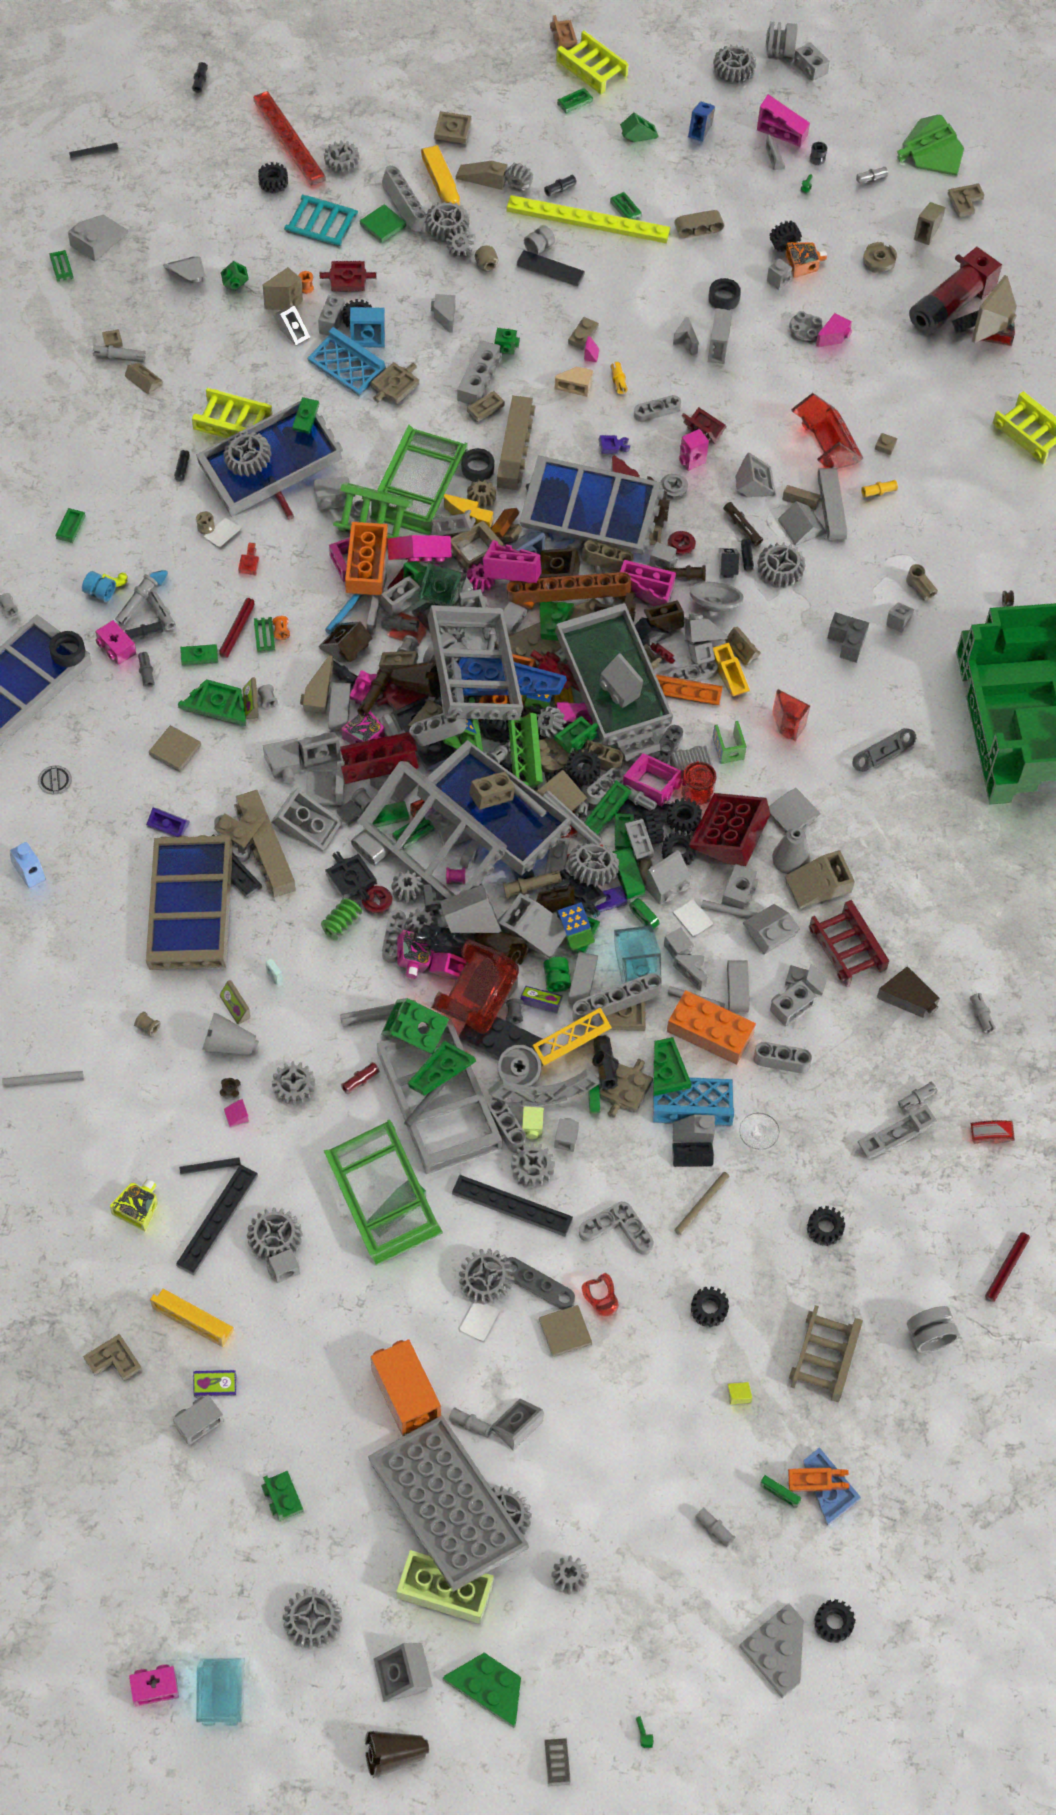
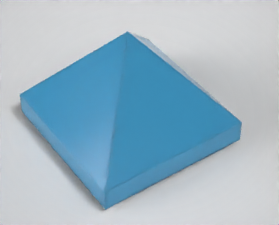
M166 570L149 573V576L159 585H162L168 575Z

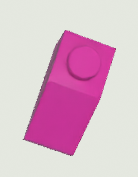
M834 313L818 333L816 346L842 344L852 333V321Z
M433 953L429 972L442 977L469 982L476 970L477 964L450 953Z

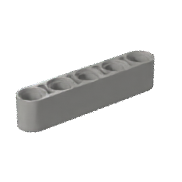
M387 166L382 179L383 186L409 228L417 232L422 231L427 217L425 210L400 170L395 166Z
M819 468L818 484L828 540H844L847 538V526L837 468Z
M650 973L578 1000L573 1005V1021L575 1022L600 1008L595 1006L596 1004L603 1005L601 1009L605 1016L655 998L661 993L662 978L656 973ZM578 1011H584L585 1013L579 1014ZM599 1014L592 1016L591 1021L599 1019Z

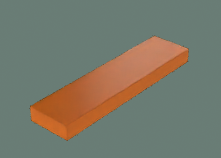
M655 674L664 696L715 705L720 704L723 686Z

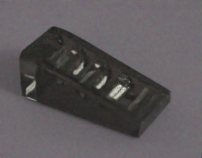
M567 1738L544 1740L547 1786L570 1785ZM562 1745L563 1749L550 1750V1746ZM563 1754V1758L551 1759L550 1755ZM564 1763V1767L551 1768V1764ZM565 1772V1776H552V1773Z

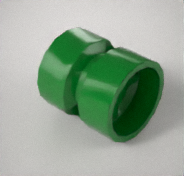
M552 957L545 960L543 965L546 975V989L555 993L570 989L571 979L568 960L564 957Z

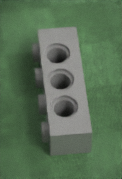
M483 340L480 341L457 389V401L471 405L484 397V389L489 387L490 377L495 374L496 364L500 363L502 358L500 345Z

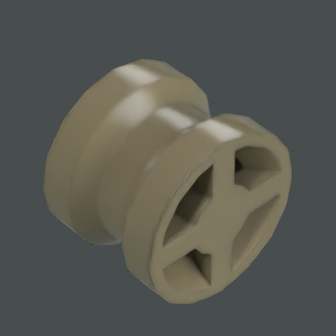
M203 511L196 516L197 529L200 533L209 534L214 531V517L210 512Z

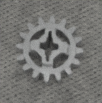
M340 140L338 144L335 141L334 145L329 144L328 148H325V164L329 165L330 169L334 167V171L338 169L341 172L344 169L349 171L350 167L355 168V164H358V148H355L354 144L349 145V141L343 143Z
M294 1061L291 1062V1066L284 1063V1068L278 1067L277 1073L273 1074L272 1087H274V1094H278L279 1100L285 1098V1103L293 1100V1104H296L298 1099L304 1102L303 1097L310 1098V1092H314L315 1078H313V1071L309 1072L308 1065L303 1068L302 1062L298 1066L295 1065Z
M531 1143L529 1148L524 1144L523 1150L517 1149V1155L512 1156V1161H514L511 1162V1168L514 1169L513 1176L518 1175L517 1181L524 1180L525 1186L529 1182L532 1183V1187H535L536 1182L543 1185V1179L549 1181L550 1175L554 1174L555 1161H552L553 1154L548 1155V1148L542 1150V1144L534 1147V1143ZM544 1160H545V1162H546V1169L544 1168V1165H543V1161H544ZM520 1161L524 1165L523 1169L520 1168Z

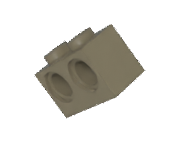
M504 771L471 781L469 794L480 810L513 800L515 786Z

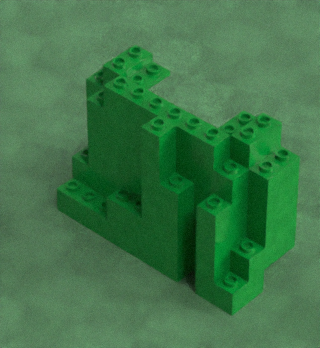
M1056 603L989 608L985 624H971L970 630H963L961 632L956 655L962 681H968L969 685L966 700L989 805L1011 803L1016 793L1037 792L1038 786L1042 782L1056 781Z

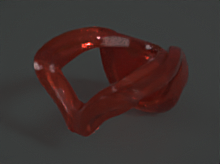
M603 1273L596 1280L592 1279L582 1284L584 1298L592 1305L598 1315L608 1317L617 1312L619 1303L614 1294V1284L609 1274ZM604 1281L608 1288L607 1296L603 1299L593 1298L590 1285Z

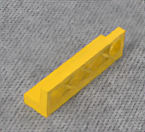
M600 1007L533 1044L532 1047L538 1054L542 1067L612 1027ZM599 1014L603 1024L597 1027L590 1025L592 1016ZM578 1024L586 1026L585 1032L581 1036L573 1034L574 1028ZM560 1034L569 1036L567 1044L563 1046L556 1044L557 1037ZM544 1043L552 1045L550 1053L545 1056L542 1055L538 1046Z
M162 1289L158 1296L153 1294L150 1299L153 1309L221 1347L225 1345L234 1331V1327L165 1289Z

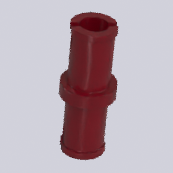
M371 1062L361 1071H356L353 1077L341 1084V1087L349 1095L360 1085L364 1086L367 1084V1080L378 1074L380 1070L375 1063Z

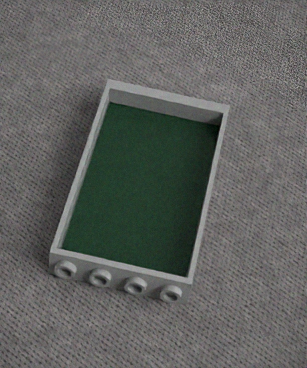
M625 603L556 624L555 633L593 724H598L596 732L602 745H613L622 739L629 740L641 733L648 734L657 728L664 729L672 723L673 714ZM619 653L643 679L640 697L624 708L614 703L611 694L600 685L601 673Z

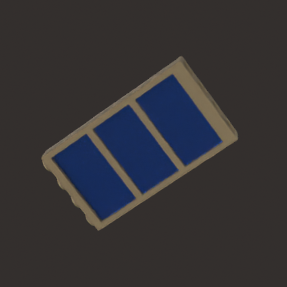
M220 834L217 836L200 835L198 837L180 836L171 838L162 836L154 838L146 963L149 970L226 968L233 852L230 836Z

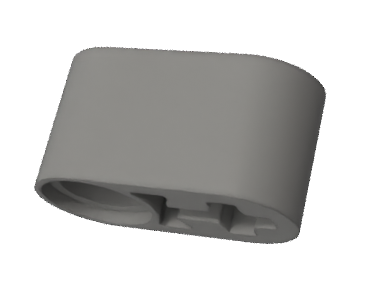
M509 602L503 610L508 636L516 632L527 614V609L513 602Z
M366 829L351 840L354 849L372 865H376L389 854L388 848Z

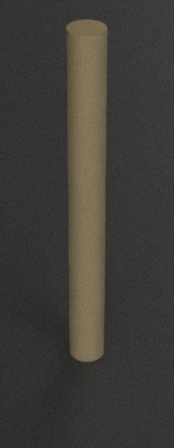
M723 1172L675 1228L674 1231L678 1235L684 1232L730 1177L728 1173Z

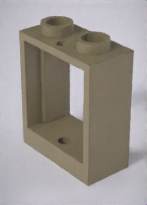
M484 521L474 525L470 531L462 532L451 538L452 558L454 557L459 567L466 572L473 564L478 566L481 563L483 565V558L486 552L469 561L460 551V548L478 538H481L488 548L493 540L498 541V545L504 546Z

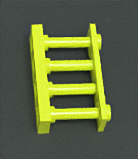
M584 30L581 32V42L570 50H566L562 46L557 48L556 61L599 94L605 92L606 81L618 72L624 77L628 76L629 64ZM584 47L590 50L589 53L580 59L574 56ZM595 56L602 59L592 67L585 64ZM606 64L613 68L603 76L596 72Z
M206 388L208 404L202 415L194 413L192 424L194 430L227 439L246 429V427H242L247 413L257 415L253 425L262 421L264 417L272 416V405L221 392L217 389ZM215 404L225 406L219 419L209 417ZM231 408L241 410L235 424L225 422Z
M1024 391L1018 395L1016 407L1006 415L999 411L995 412L993 424L1033 455L1035 459L1044 464L1049 453L1048 450L1056 445V417ZM1021 411L1029 416L1018 425L1010 421ZM1033 421L1042 426L1030 436L1023 431ZM1048 431L1054 436L1043 446L1035 441Z

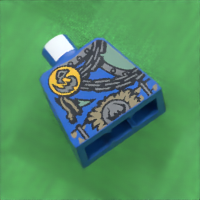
M699 102L693 109L688 137L704 141L713 123L714 105Z

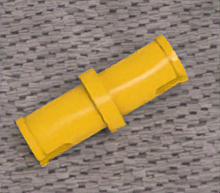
M614 362L615 368L613 363L610 366L613 373L612 380L616 385L617 393L624 394V392L628 391L625 382L626 376L622 371L621 363Z
M895 480L883 483L876 482L874 485L863 486L861 493L864 498L873 495L881 496L887 492L897 491L898 484Z

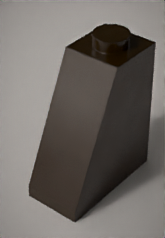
M908 966L881 986L877 995L879 1000L922 1018L927 1014L932 1015L938 1009L937 1005L940 1000Z

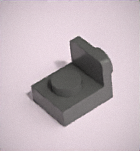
M431 884L423 885L424 904L427 913L433 911L434 915L440 914L439 909L442 908L440 901L443 900L436 901V892L432 891Z

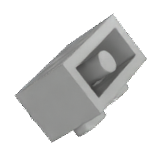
M207 1395L204 1398L199 1397L187 1410L182 1409L175 1415L173 1422L187 1444L191 1445L224 1422V1418L211 1397Z

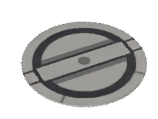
M58 765L45 768L38 777L39 787L49 794L64 792L72 781L70 772L65 767Z

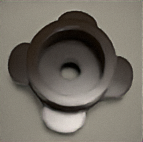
M224 1078L221 1081L222 1089L220 1090V1095L222 1097H238V1087L241 1085V1082L238 1079Z

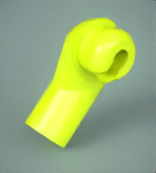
M123 572L119 573L116 578L107 574L102 575L103 578L108 577L114 580L116 587L123 586L128 582V575Z

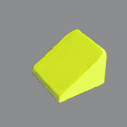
M749 1382L728 1384L730 1405L751 1403L752 1394Z

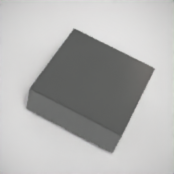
M350 800L337 809V814L350 825L360 818L363 811Z

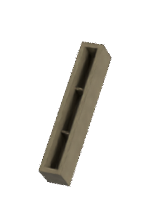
M512 395L497 473V488L517 490L518 484H522L523 473H521V470L525 469L526 461L523 457L527 456L528 446H526V442H530L531 434L528 430L532 429L533 419H531V416L535 414L533 398Z
M258 790L236 796L237 804H234L237 815L242 817L250 806L266 817L248 843L253 845L254 858L256 861L259 860L261 864L259 865L261 875L267 879L265 884L268 892L272 891L275 898L296 891L295 880Z

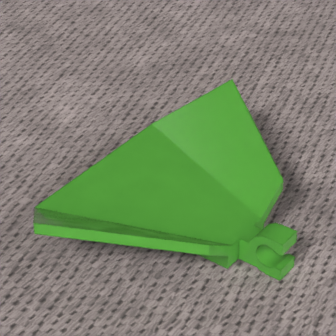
M940 114L921 118L903 142L902 146L905 148L897 150V159L901 163L911 155L916 167L919 169L957 176L964 147L957 138L956 132Z

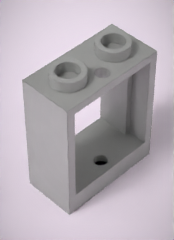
M715 309L708 362L725 364L732 310Z

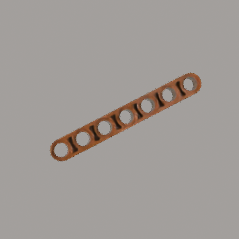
M626 572L539 578L537 583L510 581L507 584L508 601L515 604L626 596V593L631 592V577Z

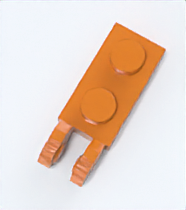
M831 1468L788 1469L789 1490L792 1492L832 1491V1489L846 1490L849 1489V1483H832V1476L845 1477L849 1475L847 1469Z

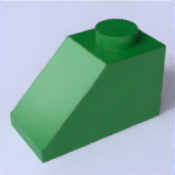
M635 112L620 124L622 135L633 142L659 137L654 124Z
M406 562L403 564L404 579L410 576L420 586V592L432 583V572L428 567L421 565L419 562Z

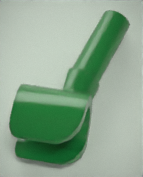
M809 174L808 178L802 181L803 186L801 190L806 193L812 188V184L809 183L813 177L812 174Z
M641 1716L636 1717L640 1731L641 1747L653 1748V1734H646Z

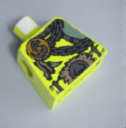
M146 1179L141 1187L135 1183H130L110 1205L111 1213L131 1225L146 1231L158 1203L157 1196L152 1193L157 1185L150 1179Z

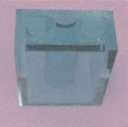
M652 925L614 930V946L622 984L650 973H656L661 977V952Z
M245 1658L200 1659L197 1666L196 1722H202L203 1726H213L215 1722H224V1725L234 1726L238 1725V1722H242Z

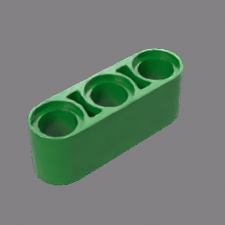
M631 847L612 851L617 854V859H619L617 877L627 900L645 896L644 883Z

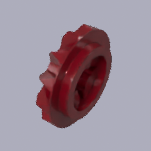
M676 531L669 536L667 546L676 548V555L683 554L685 556L686 553L691 554L692 550L695 549L696 540L689 532ZM684 540V545L679 547V544Z
M652 643L650 645L651 650L668 663L673 664L675 662L674 655L659 643Z
M372 886L366 889L370 896L368 901L367 899L365 902L362 900V905L366 908V911H371L373 914L378 912L382 914L383 911L389 910L392 904V894L387 888ZM374 895H376V897L380 900V905H378L376 902H373L375 898Z

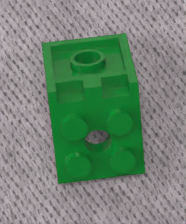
M408 998L397 999L381 1035L386 1038H398L432 1055L449 1018ZM421 1022H424L428 1027L427 1032L424 1034L418 1031V1025Z

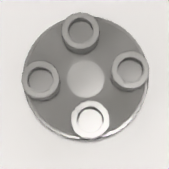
M799 311L791 319L789 328L791 333L798 339L805 341L815 340L823 328L822 319L807 314L804 311Z

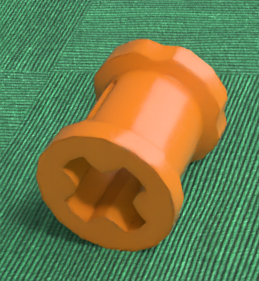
M303 271L298 275L302 279V293H311L314 290L312 283L313 274L309 271Z
M286 616L273 618L272 622L275 626L274 637L278 640L289 638L288 618Z

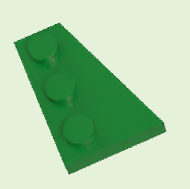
M540 602V634L542 640L559 641L555 633L556 624L570 619L575 610L574 603Z
M674 1038L654 1041L653 1096L690 1089L692 1083Z
M444 1040L410 1079L408 1086L425 1096L474 1064L476 1059L474 1056Z

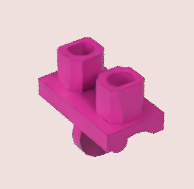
M361 670L351 691L350 699L355 700L356 704L361 705L371 688V681L377 677V674H369Z

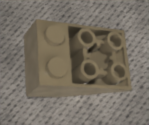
M840 850L822 855L785 876L799 908L852 893L855 882Z

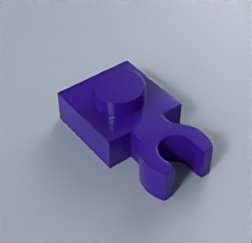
M617 435L599 436L598 440L602 454H618L619 450L628 452L630 449V445H624L629 441L627 437L617 440Z

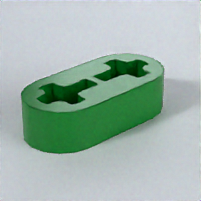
M636 898L629 904L632 913L648 930L652 931L660 925L657 916L641 899Z
M598 1084L588 1091L590 1114L600 1113Z

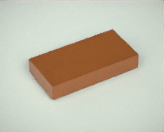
M517 508L504 509L491 527V530L497 537L505 535L519 515V510Z

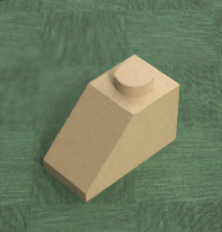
M574 367L560 373L555 377L554 389L587 397L593 382V370Z

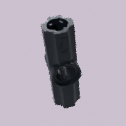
M606 1035L597 1036L593 1039L595 1055L592 1063L598 1068L601 1087L605 1090L614 1089L618 1086L616 1069L618 1068L619 1061L613 1057L610 1038Z

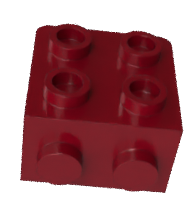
M700 407L697 408L692 417L684 413L682 414L683 423L687 426L688 430L694 432L700 429L706 438L713 443H716L727 428L724 423Z

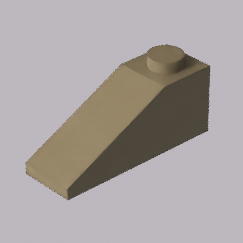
M496 161L463 164L458 169L456 179L503 190L506 182L507 164Z
M333 656L327 657L306 686L305 694H301L300 705H303L305 712L326 714L334 664Z

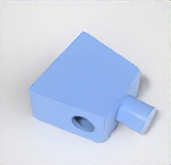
M27 842L10 850L11 862L28 888L46 880L41 863Z

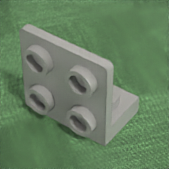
M481 589L462 592L459 594V607L486 608V596L482 595ZM482 628L484 639H488L491 628Z
M337 762V769H333V771H308L306 794L320 805H344L345 781L341 766H344L345 763Z

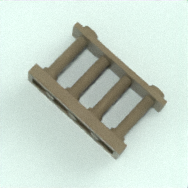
M815 1305L813 1312L809 1311L805 1323H808L809 1326L796 1368L792 1367L789 1379L792 1380L791 1388H795L797 1380L828 1389L829 1392L833 1393L831 1400L839 1403L863 1320L855 1318L853 1324L845 1325L817 1316L819 1306ZM814 1323L846 1333L845 1335L849 1336L848 1342L841 1344L811 1334ZM808 1342L839 1351L841 1355H844L842 1362L838 1361L836 1363L805 1353ZM806 1361L834 1370V1373L838 1374L837 1380H832L831 1382L800 1372L802 1362Z

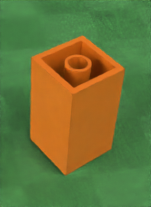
M409 1339L397 1341L392 1347L386 1350L379 1349L370 1356L371 1371L402 1437L441 1416V1404Z

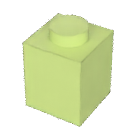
M524 1107L522 1129L525 1132L526 1138H542L544 1108Z

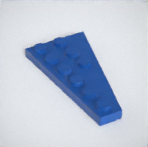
M461 657L458 663L461 669L462 680L506 681L501 658ZM514 662L521 695H559L567 681L564 675ZM463 688V696L508 695V690Z

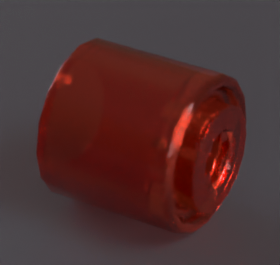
M694 762L685 768L681 794L686 801L690 798L691 803L696 801V805H704L711 800L715 792L717 780L714 768L705 762Z

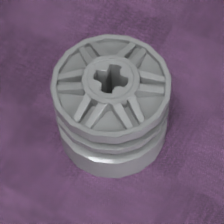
M770 22L765 44L767 56H771L772 49H775V56L777 57L780 49L783 50V57L794 58L797 24L787 23L785 30H782L781 22H778L777 29H774V22Z

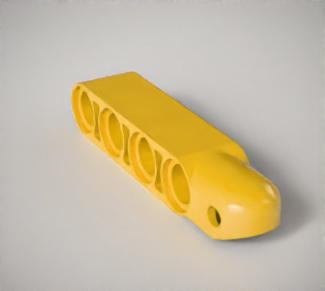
M438 145L422 148L423 162L442 203L444 201L445 203L451 201L452 204L458 203L459 206L460 197L456 190L455 182Z

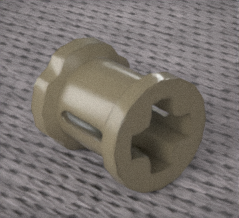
M143 1011L137 1016L134 1026L137 1028L141 1027L147 1031L149 1036H153L158 1031L161 1022L153 1020Z

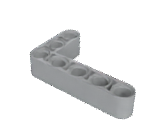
M444 656L448 679L462 680L461 669L456 660L451 656ZM450 687L453 702L464 703L463 688ZM442 692L443 713L418 721L410 727L409 732L419 746H426L458 735L466 729L465 718H446Z

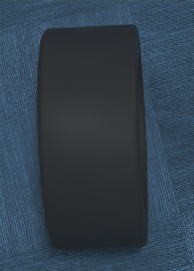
M720 278L711 284L708 297L713 307L731 310L739 304L741 288L737 282L728 278ZM720 290H727L733 293L734 296L724 299L718 297L715 293Z
M470 449L462 456L461 470L463 475L472 482H477L478 479L481 482L485 479L488 480L494 473V457L485 449ZM474 460H482L488 464V467L483 470H473L469 468L468 463Z
M73 631L59 632L52 637L49 643L52 660L62 667L75 666L85 657L86 650L83 639L78 633ZM64 643H74L78 646L77 651L70 655L58 654L56 650Z

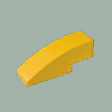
M444 494V508L451 515L464 514L466 510H471L470 518L475 517L476 520L474 525L484 521L491 529L493 511L478 508L479 502Z
M726 643L713 647L715 657L713 661L717 663V671L732 697L749 692L750 689L738 658L734 657L730 644Z

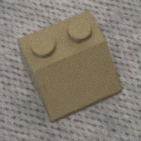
M287 267L264 283V308L266 310H282L290 306H299L303 302L302 279Z

